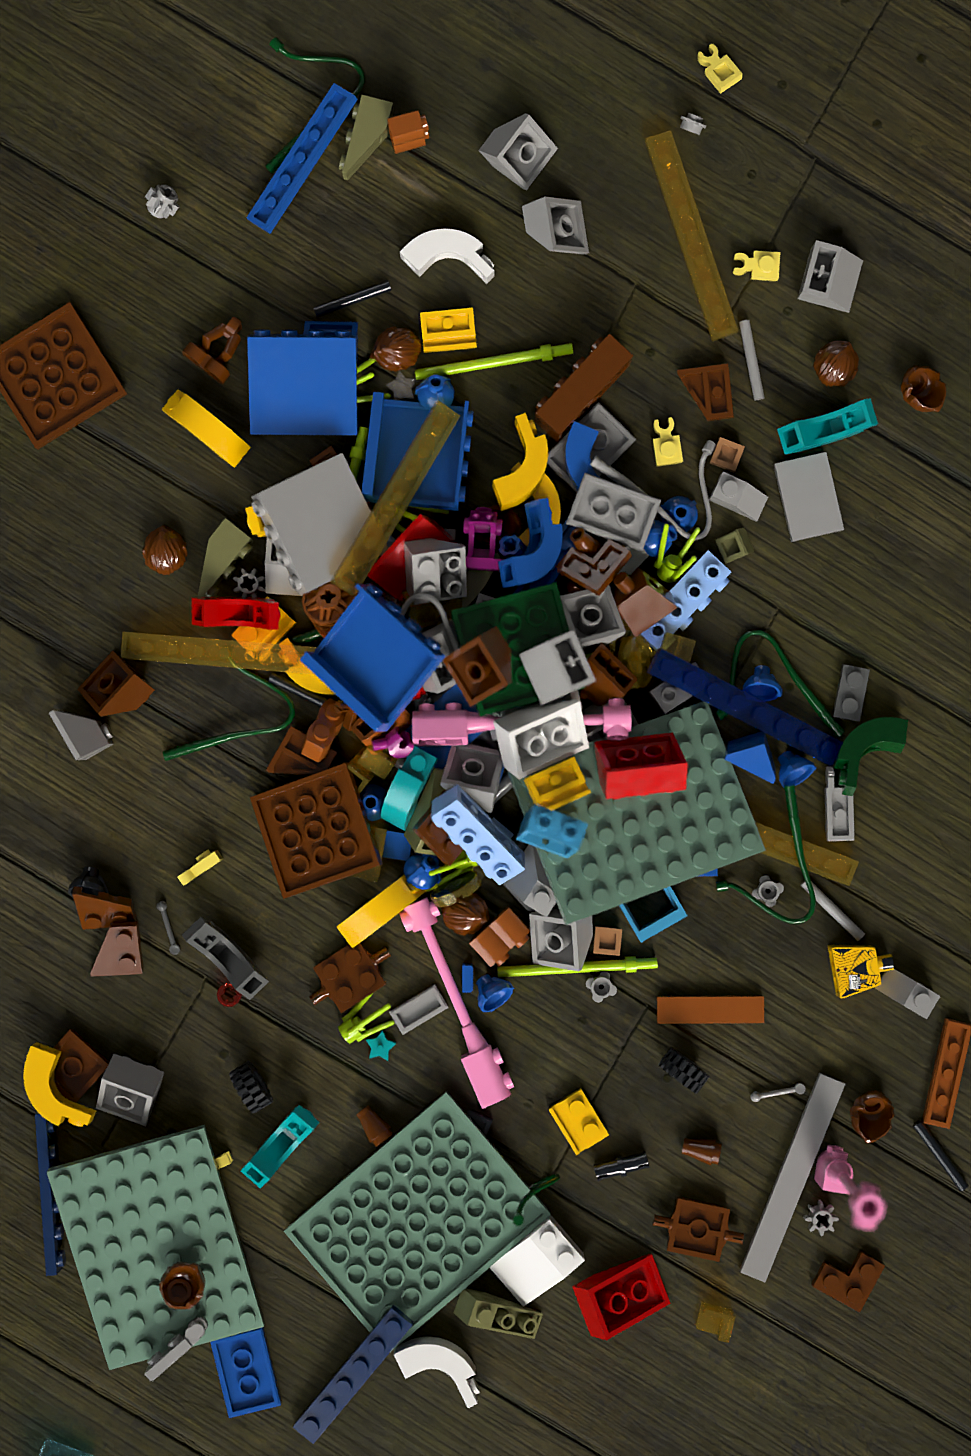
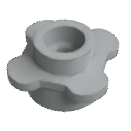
M688 113L687 118L683 116L680 118L683 120L680 128L700 135L702 128H706V125L701 124L703 118Z
M764 875L760 877V883L757 889L752 891V895L756 899L764 901L768 907H773L776 905V899L783 892L784 888L781 883H775L770 880L769 876ZM766 889H770L769 894L765 892Z
M602 971L599 976L588 978L586 981V987L591 990L593 994L592 999L595 1002H602L603 998L609 995L614 996L617 992L616 986L612 985L610 981V974L606 971ZM600 984L604 985L603 989H599Z

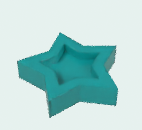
M383 1030L376 1038L366 1039L371 1048L369 1059L380 1056L388 1061L389 1050L396 1042L388 1040Z

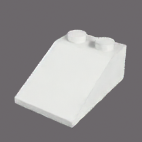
M577 699L517 710L493 721L503 766L518 779H522L589 748L581 705Z
M550 1215L495 1262L490 1269L520 1304L525 1306L567 1277L585 1259L581 1249Z

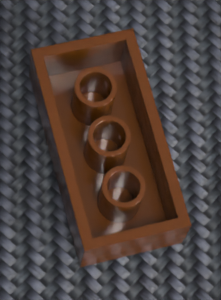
M610 334L605 339L599 337L591 346L589 356L586 359L582 356L573 365L569 378L567 379L563 376L554 386L553 395L550 398L544 396L535 407L534 422L557 443L569 432L574 421L578 422L630 366L633 355Z

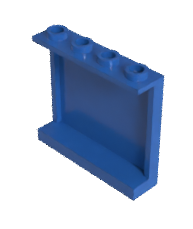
M268 329L254 330V334H250L247 337L250 434L357 435L359 430V420L357 417L358 335H351V330H335V335H324V330H308V334H297V330L292 329L281 330V334H271Z
M373 392L362 494L365 501L458 511L459 502H465L466 486H461L462 477H467L468 461H464V452H470L471 436H467L466 432L467 427H472L474 411H469V401H465L464 407L449 406L445 412L441 413L440 411L427 410L419 402L384 399V393Z
M357 584L355 587L360 592L314 652H305L300 661L375 732H383L389 730L446 655L440 650L441 646L431 637H425L420 632L421 627L411 619L407 620L400 614L402 610L399 606L391 601L387 602L382 597L383 592L373 584Z

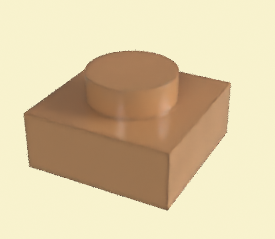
M720 437L710 464L734 473L745 446Z
M595 926L593 953L620 956L622 928Z

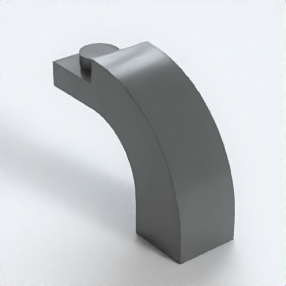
M200 917L182 934L187 943L209 958L226 976L234 989L249 1000L269 982L253 960L212 921L209 923L203 917Z

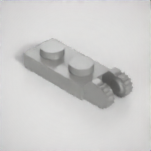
M826 766V841H854L853 796L842 795V787L834 788L835 773L833 767Z
M197 1316V1318L189 1322L185 1334L182 1336L180 1333L175 1335L167 1344L169 1348L163 1353L157 1351L147 1361L149 1365L144 1375L150 1381L155 1380L203 1337L208 1321L204 1317Z

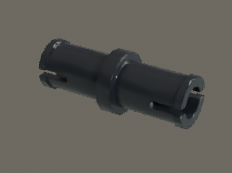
M645 1151L626 1157L619 1155L616 1156L615 1160L594 1164L598 1181L618 1175L625 1177L629 1172L650 1168Z

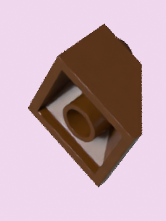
M497 626L442 660L470 707L511 683V649Z
M112 651L77 690L100 716L137 710L142 703L148 700L154 688L115 651Z

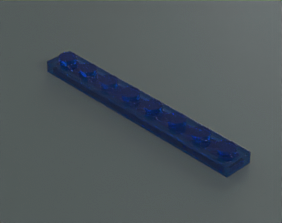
M658 648L647 670V673L828 766L833 765L843 742L663 649Z

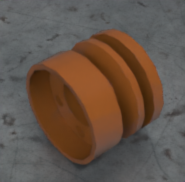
M341 575L303 594L302 605L304 612L323 638L332 629L359 591L347 576Z

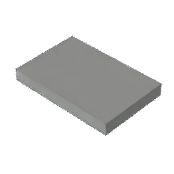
M599 402L578 422L599 431L591 450V461L597 456L611 466L636 441V438ZM568 432L548 452L547 465L577 493L578 491L572 484L565 465V447L569 435ZM592 466L595 473L600 477L602 473Z
M827 452L773 465L791 542L844 530Z
M584 473L566 524L575 528H582L586 532L605 539H611L616 543L642 552L661 500Z

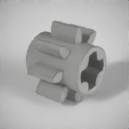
M157 185L155 189L151 187L145 196L148 199L146 203L148 211L157 218H167L169 214L173 216L179 208V205L176 204L178 201L177 193L168 185Z
M255 568L251 574L241 569L243 575L240 578H233L238 582V587L234 589V592L242 591V597L250 595L258 598L257 593L259 591L266 592L261 587V582L265 581V577L257 578V569ZM248 578L252 581H256V583L252 585V591H250L247 588H244V586L247 584L246 580Z
M821 1200L818 1201V1205L813 1207L808 1204L809 1215H804L803 1218L805 1221H811L808 1225L809 1231L812 1232L818 1229L821 1236L828 1229L833 1232V1221L839 1220L836 1215L830 1214L834 1207L830 1204L825 1208ZM818 1214L825 1217L823 1222L817 1220L816 1216Z

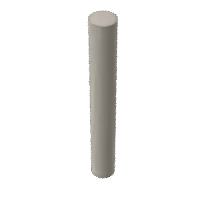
M750 320L740 321L739 325L754 400L764 399Z
M804 880L800 885L809 893ZM811 881L816 901L859 941L865 933Z

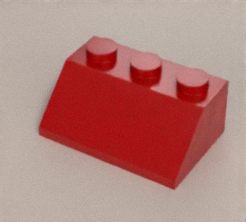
M419 514L365 574L393 597L404 601L410 598L406 591L404 542L428 538L452 543L457 542L435 520Z
M673 732L629 737L624 740L594 741L599 782L606 799H620L622 797L646 796L655 793H672L686 790L688 763Z

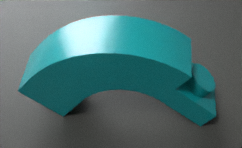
M871 398L822 416L795 421L777 429L784 454H791L861 433L865 429L877 425L878 421Z
M414 746L402 768L397 771L388 790L381 810V818L403 831L406 830L417 806L422 789L438 758Z
M298 1105L280 1123L240 1171L259 1188L263 1187L295 1148L320 1122L314 1118L309 1110Z

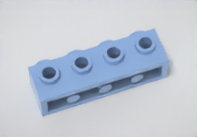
M708 550L670 590L677 609L639 636L655 651L660 648L665 651L675 640L672 635L677 629L680 628L684 631L694 620L691 617L696 609L702 611L712 601L709 598L710 594L715 589L720 592L730 582L727 576L731 571Z
M458 784L432 800L431 818L435 825L442 827L448 833L452 842L456 845L459 844L465 850L468 858L473 862L476 861L482 867L483 872L488 878H493L501 885L525 870V853Z

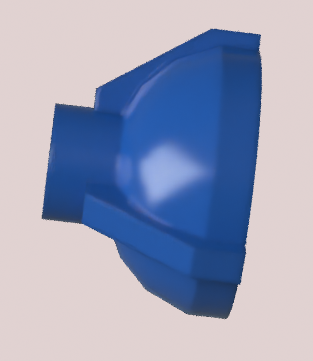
M432 375L423 380L415 389V395H417L419 403L427 410L445 412L454 400V388L450 383L451 379L446 376ZM438 383V384H440V385H439V386H433L432 384Z
M676 496L667 500L664 505H661L663 510L685 532L691 530L697 522L698 511L695 506L697 503L694 500L691 501L686 497ZM679 508L684 509L685 516L678 517L676 510ZM660 515L661 522H662V523H667V524H669V523Z
M658 520L653 521L643 548L649 556L655 557V559L658 556L661 535L665 524ZM669 525L664 555L672 545V541L677 539V531L673 525Z
M760 665L754 668V675L745 681L743 695L747 700L771 701L782 696V688L774 675L770 674V668Z
M786 751L778 757V761L781 764L779 782L783 788L787 784H795L796 786L802 783L816 770L813 762L798 755L794 756L791 751Z
M361 784L357 788L368 821L381 819L382 806L388 792L377 784H367L364 786ZM370 797L376 801V805L373 808H369L366 805V800Z
M421 853L412 855L404 865L406 882L422 890L430 889L436 883L439 884L442 879L441 873L433 876L429 875V871L440 867L437 856Z
M489 974L480 977L476 982L479 990L477 998L479 1008L482 1012L495 1011V1009L503 1005L511 997L514 987L509 981L496 977L491 978Z

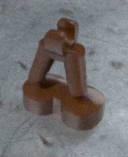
M232 317L227 325L220 323L202 335V347L189 342L183 349L182 354L223 385L230 376L224 364L232 358L241 341V337L238 335L243 328L241 321L236 317ZM224 336L227 339L224 351L217 358L211 357L209 355L211 342Z

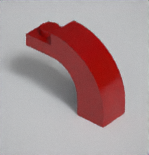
M255 597L192 598V625L202 627L248 626L266 630H279L281 613L279 602H275V599Z

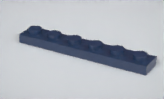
M37 1112L35 1114L45 1269L46 1276L57 1275L66 1263L65 1250H61L60 1242L64 1237L63 1223H59V1210L47 1175L48 1168L55 1167V1159L58 1158V1145L53 1141V1132H56V1125L46 1120Z
M392 1305L297 1419L293 1428L314 1444L412 1327L414 1321L396 1306Z

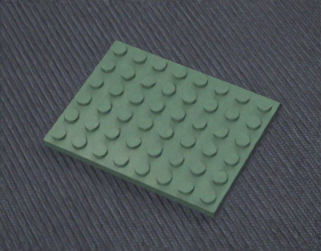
M707 700L631 727V732H628V738L673 732L688 763L686 790L672 793H655L646 796L622 797L620 799H606L599 782L594 741L609 740L607 736L588 742L589 748L522 779L516 778L509 771L507 772L523 815L535 805L524 779L572 757H575L586 780L585 783L591 791L590 794L553 810L588 823L579 850L569 858H564L536 847L565 925L766 850L733 765L725 760L726 748ZM544 838L542 840L543 844H548V840Z
M445 1091L286 1227L284 1232L369 1332H371L392 1305L396 1306L414 1321L412 1327L393 1348L395 1349L551 1215V1212L535 1194L523 1207L524 1223L521 1226L514 1225L513 1217L517 1212L518 1205L521 1199L531 1191L530 1187L448 1091Z
M205 1125L48 1168L47 1175L109 1370L150 1359L157 1351L163 1353L169 1348L168 1342L178 1333L181 1336L185 1334L189 1322L197 1318V1316L204 1317L208 1321V1326L203 1337L193 1346L264 1327L263 1314ZM177 1262L197 1263L205 1276L204 1295L191 1309H173L168 1307L159 1290L162 1275L169 1266L171 1267Z

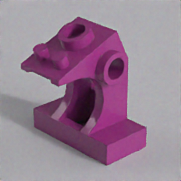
M476 508V510H471L469 518H464V534H469L466 570L500 572L498 561L505 560L495 559L496 536L502 535V520L497 519L498 512H492L490 508ZM475 533L490 534V549L474 548Z

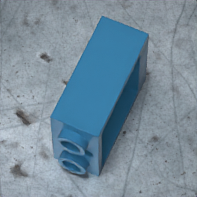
M535 804L525 813L516 840L564 858H569L579 850L588 823ZM546 838L548 844H543L542 840Z
M671 886L663 890L674 908L642 927H639L626 903L619 905L640 942L647 940L687 916Z

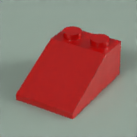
M652 1254L644 1255L596 1273L572 1286L590 1336L603 1340L612 1338L671 1304Z

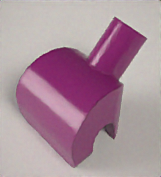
M398 726L392 729L384 738L371 740L373 751L388 748L390 755L395 758L407 757L414 749V744L410 733L403 731L399 734Z

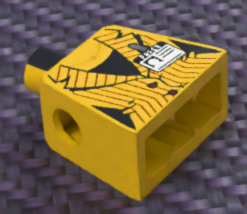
M871 945L828 946L835 993L839 998H846L881 985L880 972L894 970L891 954L877 956L875 947Z

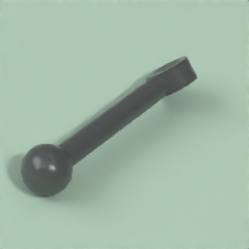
M159 901L157 909L161 911L171 946L169 951L171 954L176 955L180 952L181 948L174 939L166 912L167 904L165 901Z

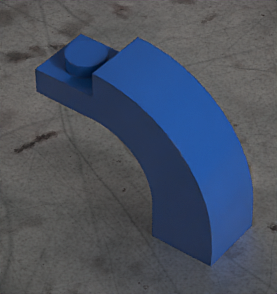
M574 421L566 442L565 465L568 476L578 491L584 473L599 477L590 465L591 450L599 431Z
M548 498L524 504L530 534L529 544L523 555L498 561L503 588L515 587L538 580L546 575L556 563L562 546V524L553 525L552 511L549 507Z

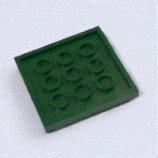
M557 583L451 610L450 613L460 648L497 626L511 649V683L476 703L479 717L539 701L519 654L570 632Z

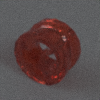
M226 982L218 989L217 999L223 1006L232 1007L241 1000L242 994L236 991L237 994L233 997L234 1001L230 1002L229 998L225 1000L223 994L226 992V988L231 987V991L234 989L230 982Z

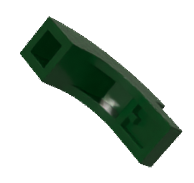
M894 717L872 719L856 727L847 736L834 765V768L841 769L838 785H843L842 795L853 796L857 787L859 763L863 756L873 751H888L901 754L906 744L908 719Z

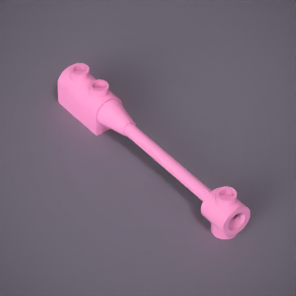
M623 699L608 700V706H603V714L583 715L584 724L603 725V732L607 733V739L609 740L627 739L628 732H631L630 705H625ZM448 703L445 705V710H435V705L420 704L418 711L412 712L414 746L468 745V734L495 729L493 721L501 717H494V715L479 717L476 712L462 710V705L459 703Z
M428 897L413 902L403 911L399 912L401 920L407 932L421 930L462 1024V1032L469 1052L461 1055V1061L483 1109L511 1095L510 1089L514 1087V1084L508 1072L502 1073L499 1064L504 1063L498 1047L492 1049L491 1045L487 1043L479 1029L471 1021L431 925L438 922L436 917L441 915L435 900L429 902Z
M827 1145V1150L818 1156L814 1180L822 1190L850 1194V1207L854 1212L852 1224L865 1229H875L876 1222L884 1214V1204L878 1196L879 1186L861 1183V1188H859L852 1180L853 1170L847 1162L848 1153L844 1152L842 1147Z

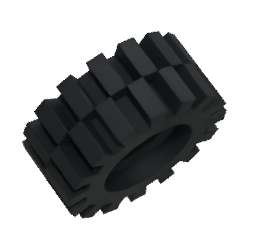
M670 1047L658 1064L670 1076L696 1094L710 1077L695 1063L672 1047Z
M250 1061L243 1063L229 1073L238 1096L242 1098V1102L246 1104L251 1113L255 1114L273 1102V1097L267 1088L266 1082H264L262 1075L258 1073L257 1068Z

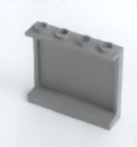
M343 453L251 496L253 500L252 508L265 524V535L270 542L274 543L278 551L276 552L277 559L283 567H286L290 575L288 577L289 583L299 595L308 593L384 554L388 549Z

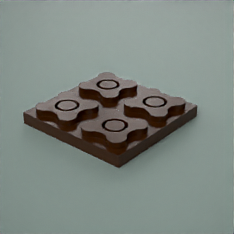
M70 302L0 345V392L37 450L127 395L126 390Z
M349 763L335 766L250 797L283 899L383 865Z

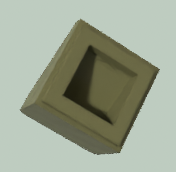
M745 528L737 529L715 539L725 564L754 552Z

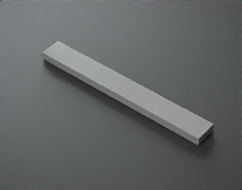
M821 1073L818 1074L741 1265V1273L766 1282L844 1089V1082Z

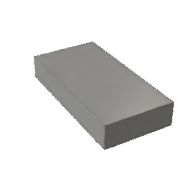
M434 984L390 1010L389 1013L402 1035L449 1006Z

